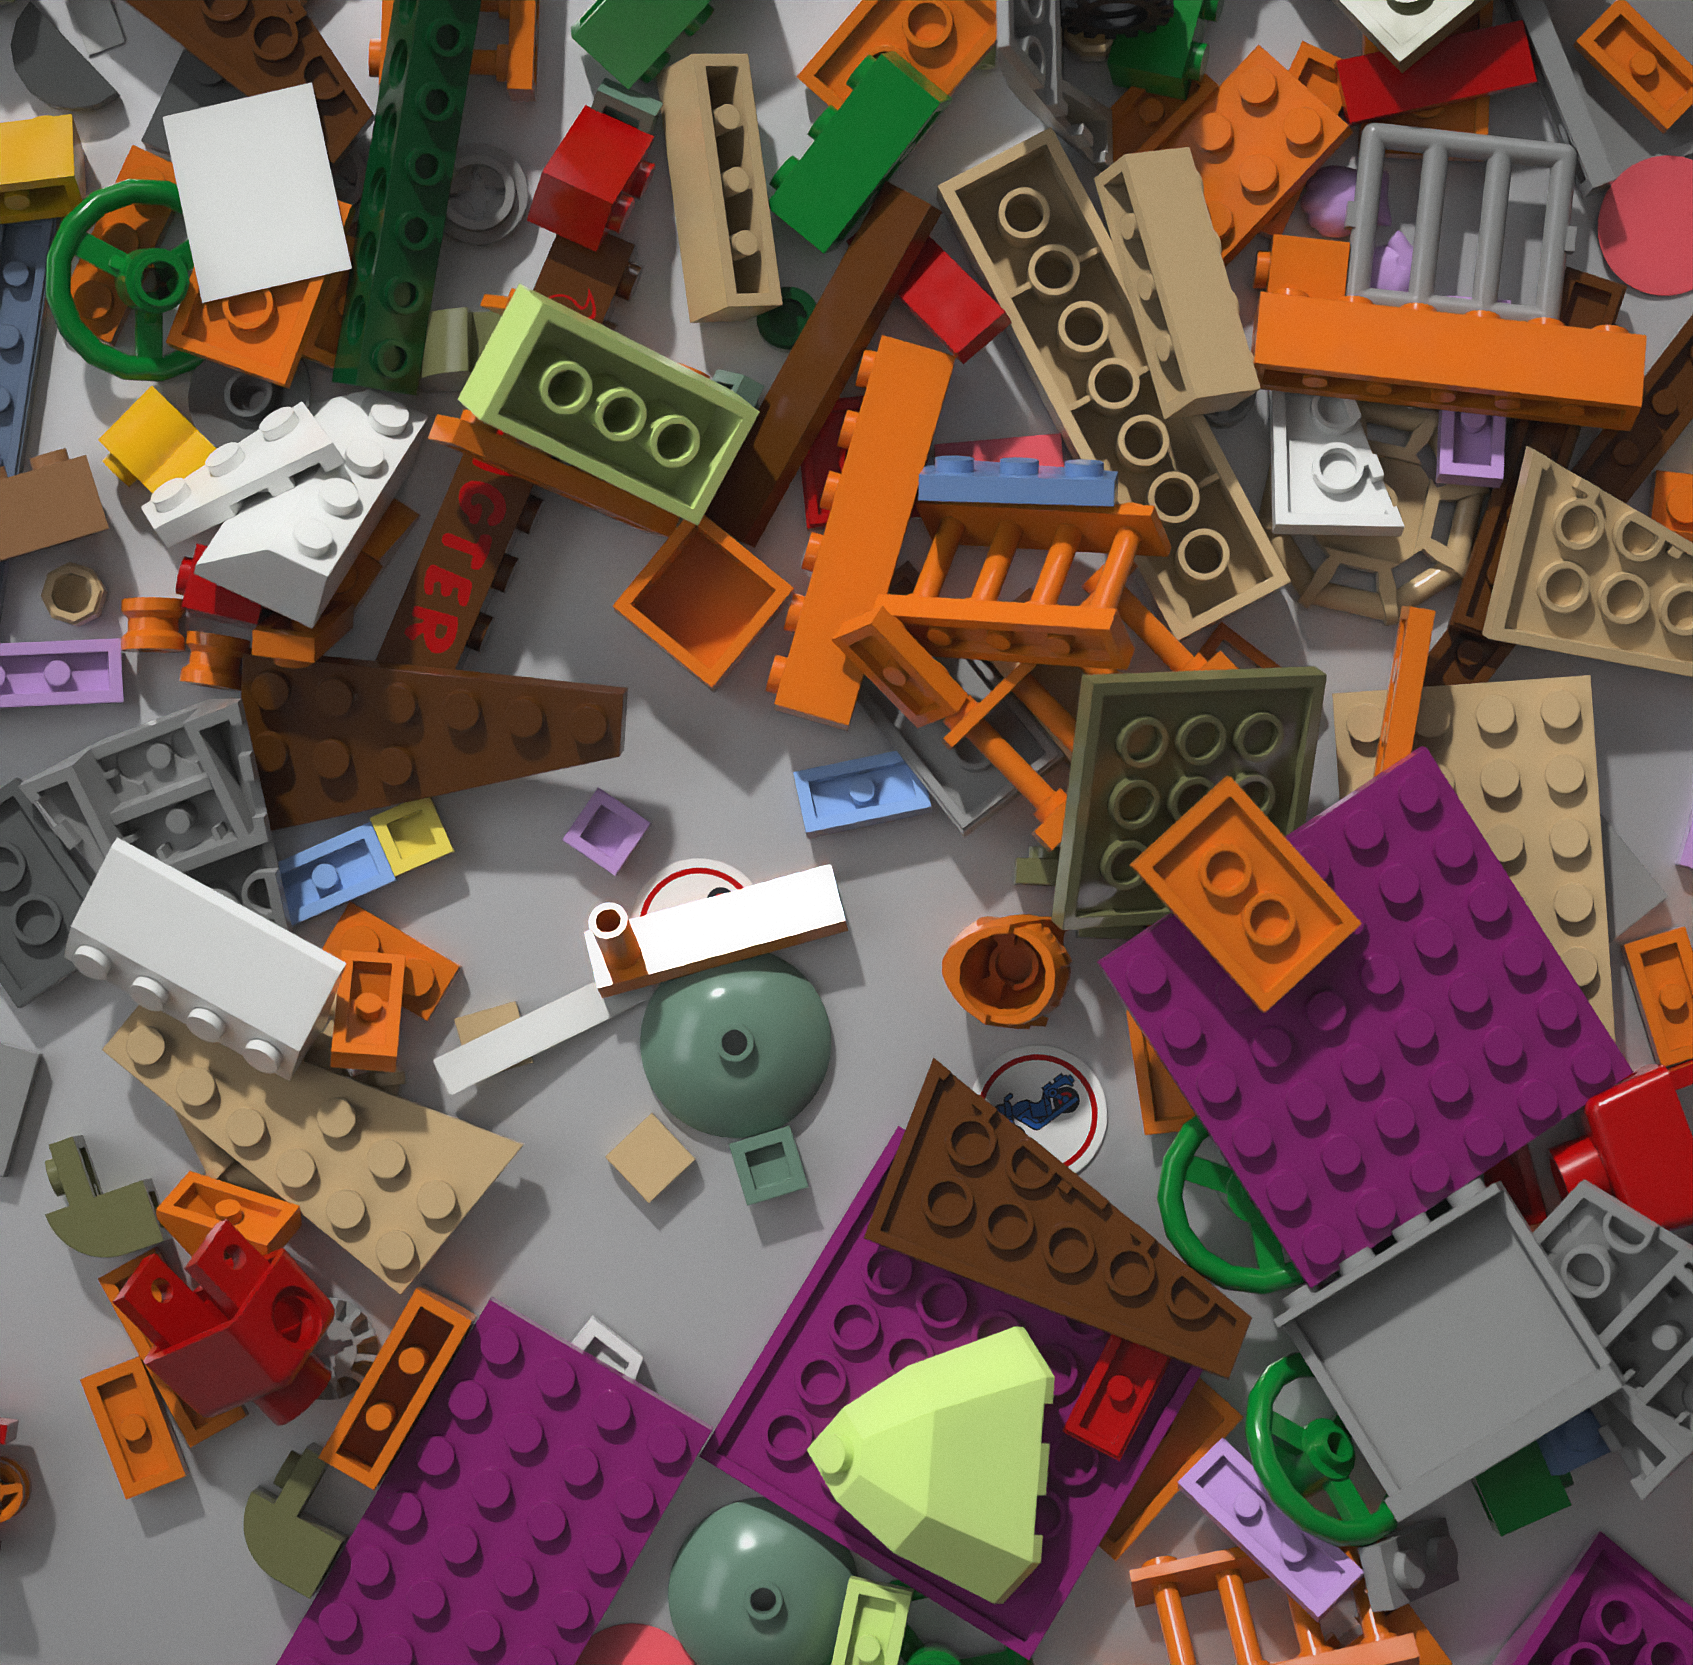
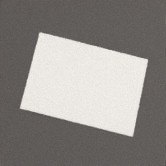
M312 82L163 117L202 303L352 269Z

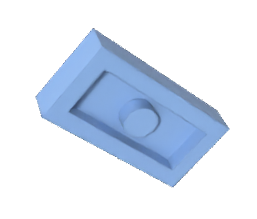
M897 751L793 772L807 839L932 813L928 790Z
M371 821L278 862L292 927L398 881L397 877L394 876Z

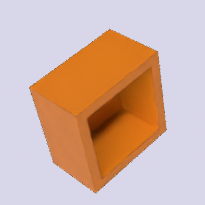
M704 515L698 526L685 519L679 524L614 603L613 608L618 615L712 692H715L789 603L795 592L790 584Z

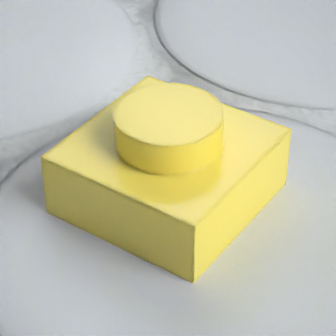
M432 797L405 802L370 817L395 877H399L456 852Z

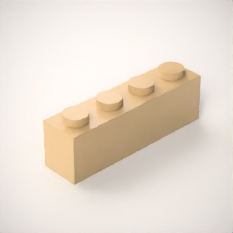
M691 54L661 70L656 76L659 100L663 103L661 115L690 323L746 321L783 305L748 54Z
M1190 147L1124 154L1095 177L1094 181L1164 420L1229 411L1259 391L1261 387L1257 377V369H1255L1253 364L1254 355L1249 350L1240 320L1239 302L1231 289L1222 259L1221 241L1213 228L1204 198L1203 180L1196 170Z

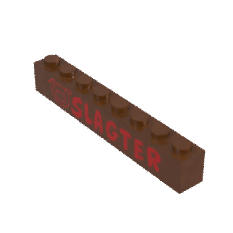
M609 233L597 252L556 234L533 291L617 332L619 324L610 320L619 299L622 298L630 301L633 297L644 266L635 263L638 257L635 244ZM499 429L497 430V435L516 442V437ZM465 454L462 455L375 661L462 670L471 649L478 652L482 651L495 620V617L486 614L496 590L504 594L507 592L520 561L519 558L511 555L520 532L531 535L541 514L545 500L536 497L539 486ZM552 455V459L563 462V460Z

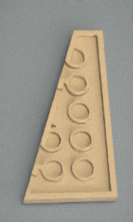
M1526 446L1482 635L1488 639L1693 677V543L1562 467L1538 451Z
M140 1005L137 1006L102 1049V1051L286 1202L299 1205L302 1215L400 1295L405 1292L525 1145L524 1143L482 1129L461 1119L440 1113L398 1095L304 1060L290 1081L275 1073H263L248 1064L243 1055L219 1042L204 1041L195 1036L183 1022L162 1011H151Z

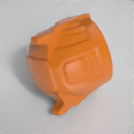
M1019 914L1001 918L993 916L981 917L964 928L949 945L942 960V975L945 983L961 1007L985 1025L1028 1030L1031 1026L1046 1027L1048 1018L1044 1017V1015L1051 1013L1061 1005V999L1065 996L1070 981L1072 958L1064 947V934L1069 930H1061L1051 921L1052 917L1049 916L1039 917L1031 914Z

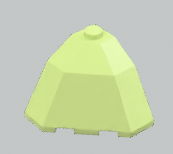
M1024 1327L1007 1329L905 1367L845 1406L807 1449L835 1500L893 1553L994 1604H1003L1041 1563L1043 1535H1036L1034 1531L1037 1495H1046L1050 1444L1041 1443L1044 1404H1053L1055 1376Z

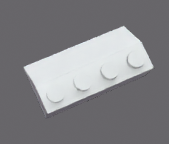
M372 389L309 404L308 410L333 441L346 463L325 472L319 462L293 476L295 480V488L276 497H273L268 492L255 493L244 498L242 509L236 516L224 521L197 562L194 574L310 628L314 627L411 472L429 417Z
M118 837L111 846L71 925L64 958L73 962L74 966L87 977L95 980L104 979L128 992L132 999L140 1006L151 1011H162L186 1024L188 1029L198 1038L207 1042H219L243 1055L247 1063L263 1073H275L288 1081L291 1080L325 1026L347 964Z

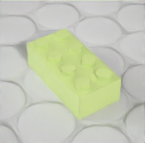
M520 283L458 397V400L479 420L697 526L760 413L734 391Z

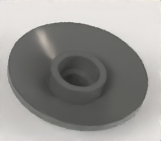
M301 357L290 389L204 360L195 368L189 384L188 407L193 424L216 448L230 442L239 443L259 430L261 422L275 410L283 407H294L301 401L308 408L311 397L309 371ZM265 391L266 395L263 402L257 408L250 409L249 402L251 397L256 392Z

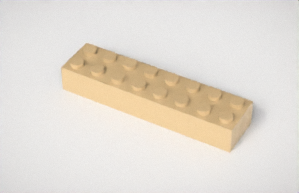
M1050 127L938 185L936 200L984 291L1009 316L1012 323L1005 328V331L1058 432L1061 433V438L1072 459L1103 461L1104 470L1118 471V497L1115 504L1133 502L1141 505L1155 506L1172 548L1168 557L1136 555L1134 562L1138 565V568L1133 573L1155 617L1182 642L1284 589L1291 580L1204 415L1164 420L1113 242L1053 128Z

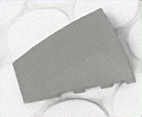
M996 0L999 66L1008 87L1027 109L1049 128L1052 127L1059 137L1102 173L1113 164L1112 110L1064 80L1063 28H1061L1060 0Z
M242 698L207 699L102 739L25 780L18 786L32 804L36 801L41 804L57 824L53 831L69 850L75 847L96 874H98L111 846L118 837L293 933Z
M1583 1180L1533 1233L1627 1381L1621 1389L1592 1405L1590 1409L1601 1425L1597 1429L1610 1451L1612 1453L1617 1451L1633 1476L1630 1483L1643 1501L1693 1455V1246L1592 1183Z

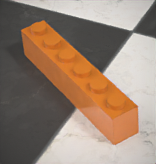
M1283 288L1272 293H1260L1254 315L1251 352L1254 355L1253 364L1255 369H1257L1258 381L1263 390L1631 431L1642 408L1647 335L1631 334L1627 329L1617 325H1599L1592 329L1565 326L1562 321L1547 317L1534 318L1525 322L1501 319L1498 314L1486 310H1474L1465 314L1437 312L1436 308L1424 303H1408L1401 307L1373 304L1371 300L1361 296H1343L1332 300L1310 297L1306 292L1298 289Z
M885 335L881 337L877 352L865 349L855 386L866 389L860 412L847 410L837 447L848 449L841 474L829 471L819 508L830 510L824 535L815 532L811 533L801 569L812 572L806 596L793 594L783 630L795 633L788 658L776 654L765 691L776 694L774 710L848 731L864 673L832 641V638L843 622L871 611L878 594H888L919 489V474L926 465L956 360L954 355Z

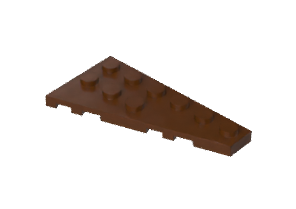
M122 0L245 97L312 82L329 163L335 168L340 165L374 122L375 116L317 30L299 0Z
M248 648L243 653L241 698L271 831L620 757L624 751L628 688L324 655L308 667L284 668L275 665L271 657L252 655V648Z
M933 1057L864 1239L1229 1380L1252 1317L1195 1270L1183 1263L1151 1234L1123 1214L1108 1199L1032 1137H1029L993 1105L975 1093Z

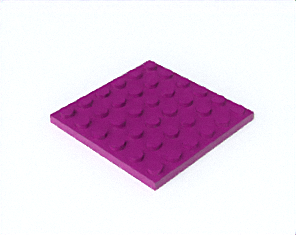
M1420 746L1285 836L1362 924L1265 1013L1259 1010L1172 912L1097 961L1102 972L1297 1272L1310 1288L1341 1269L1339 1264L1366 1247L1372 1248L1390 1236L1393 1230L1417 1215L1426 1212L1584 1106L1590 1097L1611 1088L1633 1073V1070L1427 747Z
M898 1126L699 1457L1030 1660L1203 1370L1175 1359L1171 1360L1120 1461L1062 1432L1110 1334L866 1241L864 1235L905 1132L904 1128ZM1024 1327L1055 1376L1053 1404H1044L1041 1443L1050 1444L1046 1495H1037L1034 1531L1036 1535H1043L1041 1563L1003 1604H994L893 1553L835 1500L807 1449L845 1406L905 1367L1007 1329Z

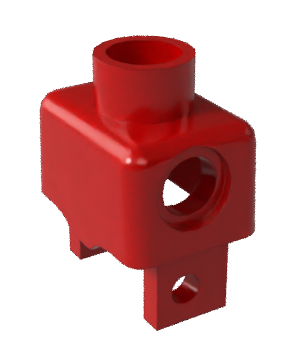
M1693 1059L1666 1068L1663 1064H1647L1640 1067L1611 1088L1590 1097L1584 1106L1573 1112L1581 1136L1546 1149L1550 1172L1561 1201L1581 1181L1587 1180L1669 1232L1693 1225V1136L1676 1090L1693 1084Z
M228 1219L215 1224L184 1268L200 1285L194 1291L155 1253L143 1258L113 1300V1303L154 1344L143 1363L200 1416L206 1418L216 1417L252 1401L275 1425H285L306 1411L325 1390L331 1379L332 1371L318 1358L313 1350L333 1322L335 1308L328 1297L284 1248H279L271 1253L262 1255ZM224 1251L228 1252L231 1258L225 1260ZM152 1284L160 1290L161 1302L157 1301L153 1296Z

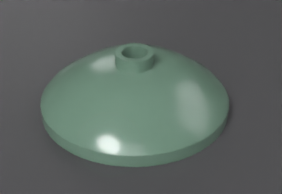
M766 953L661 982L653 993L643 1017L640 1035L641 1058L652 1090L661 1103L676 1118L688 1126L710 1135L727 1138L752 1137L775 1130L788 1123L802 1112L814 1098L828 1069L831 1054V1030L822 1000L808 979L787 961L774 954ZM731 1030L741 1031L747 1038V1047L740 1055H730L723 1048V1037Z
M765 1497L747 1498L732 1502L712 1512L695 1526L686 1537L676 1555L670 1574L668 1586L669 1611L677 1637L684 1649L698 1665H830L833 1659L848 1581L851 1575L859 1576L850 1549ZM760 1588L771 1590L776 1597L775 1605L766 1611L756 1609L751 1602V1595L754 1591Z

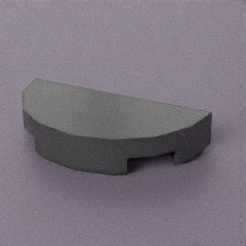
M30 1L15 22L10 44L14 69L28 91L53 109H65L74 112L86 109L98 110L120 97L121 95Z

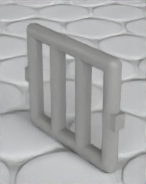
M1377 122L1367 124L1361 133L1354 201H1348L1346 204L1344 229L1351 230L1345 296H1361L1371 300L1373 304L1401 307L1408 303H1424L1436 308L1437 312L1465 314L1474 310H1486L1498 314L1501 319L1528 322L1531 319L1540 317L1560 320L1567 254L1572 255L1575 252L1577 226H1570L1577 166V152L1575 148L1563 143ZM1385 149L1423 154L1408 292L1370 288ZM1449 157L1487 161L1472 299L1434 295ZM1512 164L1550 168L1535 306L1497 302Z

